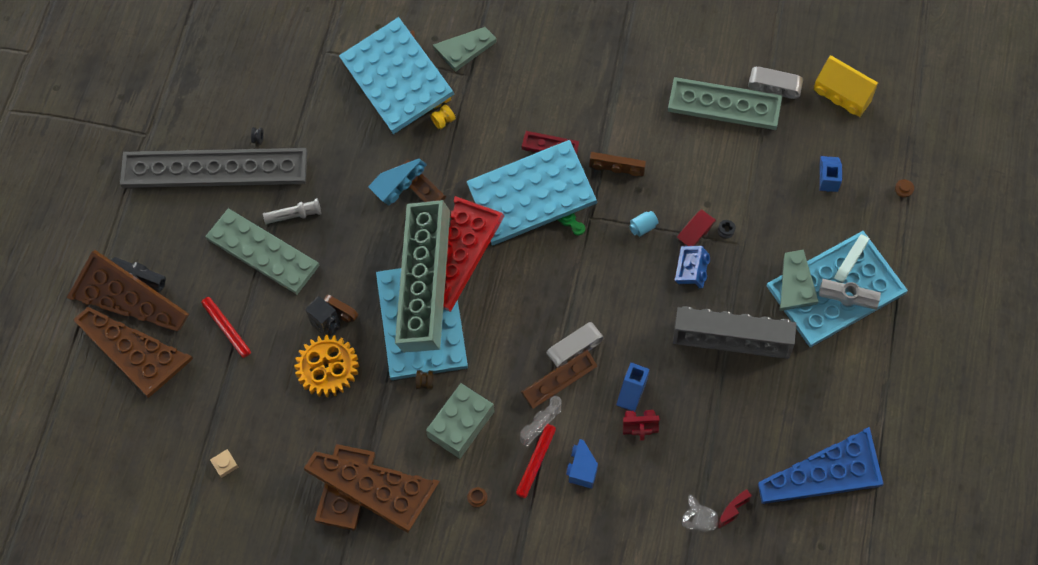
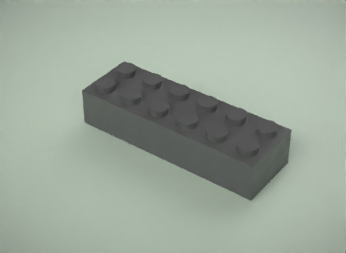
M688 306L678 307L672 344L789 359L795 345L797 322H791L788 319L773 320L766 316L758 318L752 317L749 314L734 315L727 311L719 313L713 312L710 309L696 310Z

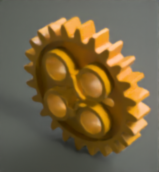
M326 335L325 339L321 340L320 336H318V342H314L311 339L310 346L304 344L305 351L299 350L302 357H296V361L299 364L294 366L299 371L295 372L297 377H300L298 381L300 384H303L305 390L310 388L311 394L317 391V395L320 397L322 392H324L326 397H328L329 392H332L336 396V390L339 389L343 393V386L350 388L348 381L355 382L353 375H358V371L355 369L359 367L358 362H356L358 357L357 354H354V348H350L349 342L344 344L343 338L337 341L334 335L329 340L328 335ZM338 352L337 356L330 357L331 353ZM315 357L319 358V360H318L317 362H315V363H312V362H311V360H312L313 358H315ZM338 369L343 370L341 374H334ZM318 375H324V378L321 380L315 379Z

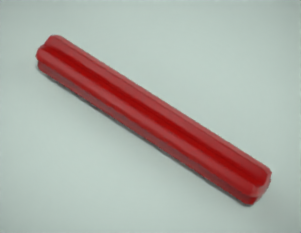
M210 297L201 301L202 305L241 357L245 358L250 355L251 351L213 300Z
M546 424L518 486L516 495L521 498L527 497L554 436L556 427Z

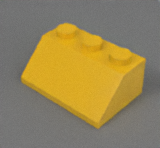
M830 55L816 79L813 90L819 95L830 99L834 104L847 109L851 114L860 117L871 103L878 82Z

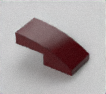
M701 209L688 222L677 238L687 246H696L702 236L706 235L716 222V219Z
M747 489L735 497L726 507L719 520V528L737 519L739 514L737 509L750 501L751 494Z

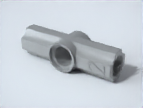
M822 279L819 296L838 300L846 306L854 304L877 310L881 292L860 288L853 282L843 284ZM846 292L852 293L853 296H848Z

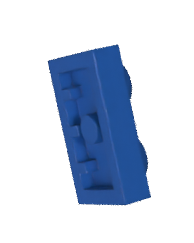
M703 246L681 247L675 277L677 284H696L699 288H703L704 281L707 279V264L710 263V255Z

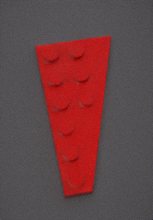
M456 196L454 198V210L451 212V224L448 235L443 309L449 312L453 309L505 217L502 212Z

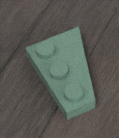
M486 27L433 44V49L456 72L495 44L497 39Z
M804 250L785 253L780 311L817 305L818 298Z

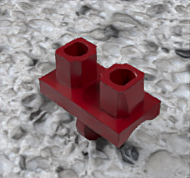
M654 410L644 411V416L636 417V412L634 411L625 412V417H623V435H639L640 441H644L645 435L659 433V415L656 416Z

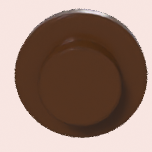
M902 179L896 183L895 191L898 196L906 198L913 194L914 185L911 181Z
M480 487L472 488L467 495L468 503L475 508L484 506L488 499L486 491Z

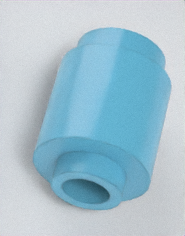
M652 211L644 212L630 220L631 225H629V228L634 235L637 234L640 237L654 229L658 224V219Z

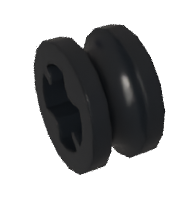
M253 127L251 130V142L253 144L256 142L262 144L264 137L263 128L256 129V127Z
M730 220L721 221L718 227L719 236L724 239L731 238L736 229L735 224ZM725 226L729 227L728 232L725 231Z

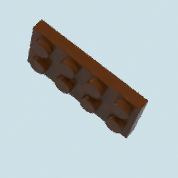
M336 444L333 456H337L340 459L354 460L369 466L373 465L376 455L372 451ZM325 483L315 522L355 531L362 505Z

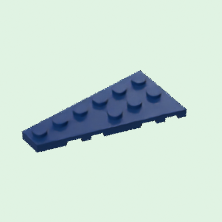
M870 427L808 457V459L792 465V467L782 472H778L760 481L758 487L762 504L882 487L883 480Z

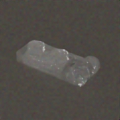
M553 396L550 399V405L544 411H539L534 417L535 421L530 426L527 424L521 430L520 442L526 447L545 428L546 424H549L560 413L562 403L560 397Z

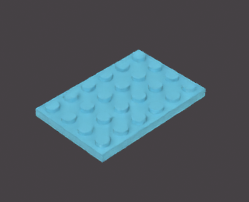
M399 17L339 55L393 134L454 95L453 90Z
M570 140L467 181L476 204L502 212L505 216L491 240L492 245L597 204V199Z
M864 231L807 261L817 294L818 304L784 310L791 322H797L796 329L809 347L818 344L876 311L875 309L854 304L846 306L838 300L819 296L822 279L842 283L834 279L859 236L862 234L868 237ZM869 240L843 284L853 282L860 288L881 292L877 310L905 295L908 291L871 240ZM782 275L767 283L768 289L779 305L781 303ZM846 292L848 296H853L852 293Z
M401 268L376 272L390 379L415 377L417 370H422L423 372L433 370V373H441L468 368L458 300L451 312L443 309L440 350L403 353L395 344Z

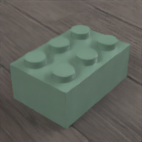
M460 383L426 429L427 436L461 459L493 415L494 404Z

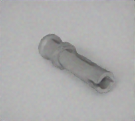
M316 198L314 201L307 203L299 202L298 206L264 212L265 224L295 217L306 218V216L313 214L321 215L319 200Z

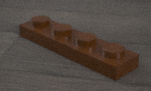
M585 349L521 392L529 406L534 409L596 368L597 364L589 351Z

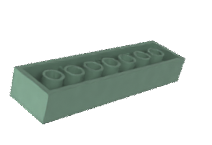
M443 200L407 204L395 344L403 353L440 350L450 210Z

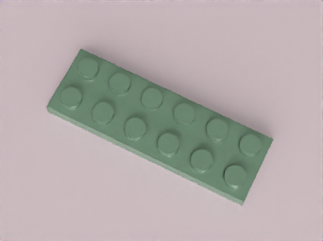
M674 77L668 112L776 130L782 95Z
M229 208L205 236L211 243L296 295L319 267L317 261Z

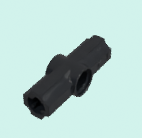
M117 257L111 259L112 262L159 293L164 289L165 276L150 271L146 266L137 262L132 264Z

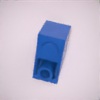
M820 156L819 191L838 192L842 183V163L840 158Z
M630 363L616 406L636 411L648 380L650 369Z
M579 439L578 445L573 447L571 456L574 457L573 464L569 463L566 475L569 476V483L592 489L598 463L584 440Z

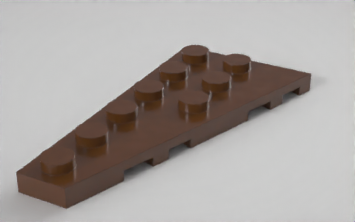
M96 250L91 252L67 296L71 300L76 299L88 305L92 304L118 314L136 317L138 320L150 321L175 331L182 328L189 316V313Z
M87 307L73 319L148 398L193 360L192 356L184 354L174 347H169L136 329H131L119 321L110 319L108 316Z
M316 451L304 467V471L407 533H409L440 482L434 479H424L417 475L403 474L400 471L375 465L361 464L354 460L348 461Z

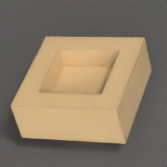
M228 449L210 459L221 478L238 468Z

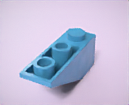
M416 159L382 172L368 187L384 203L390 205L399 198V194L411 185L412 180L416 176L422 174L427 164L421 159Z

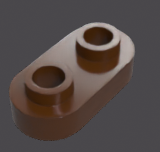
M326 295L324 298L336 310V313L343 321L348 323L349 321L354 322L358 317V313L347 304L330 295Z

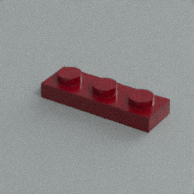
M526 131L521 147L522 150L538 153L570 140L577 155L580 141Z

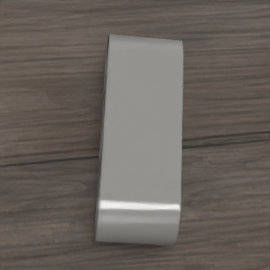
M754 67L751 71L748 87L759 92L797 99L801 94L803 78L791 73Z
M589 322L553 345L547 351V355L558 368L585 349L589 351L603 341L604 337L595 325Z

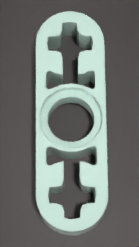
M862 234L859 236L834 279L842 283L845 281L870 238Z

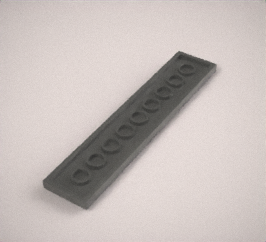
M307 148L123 152L120 185L122 188L306 184Z

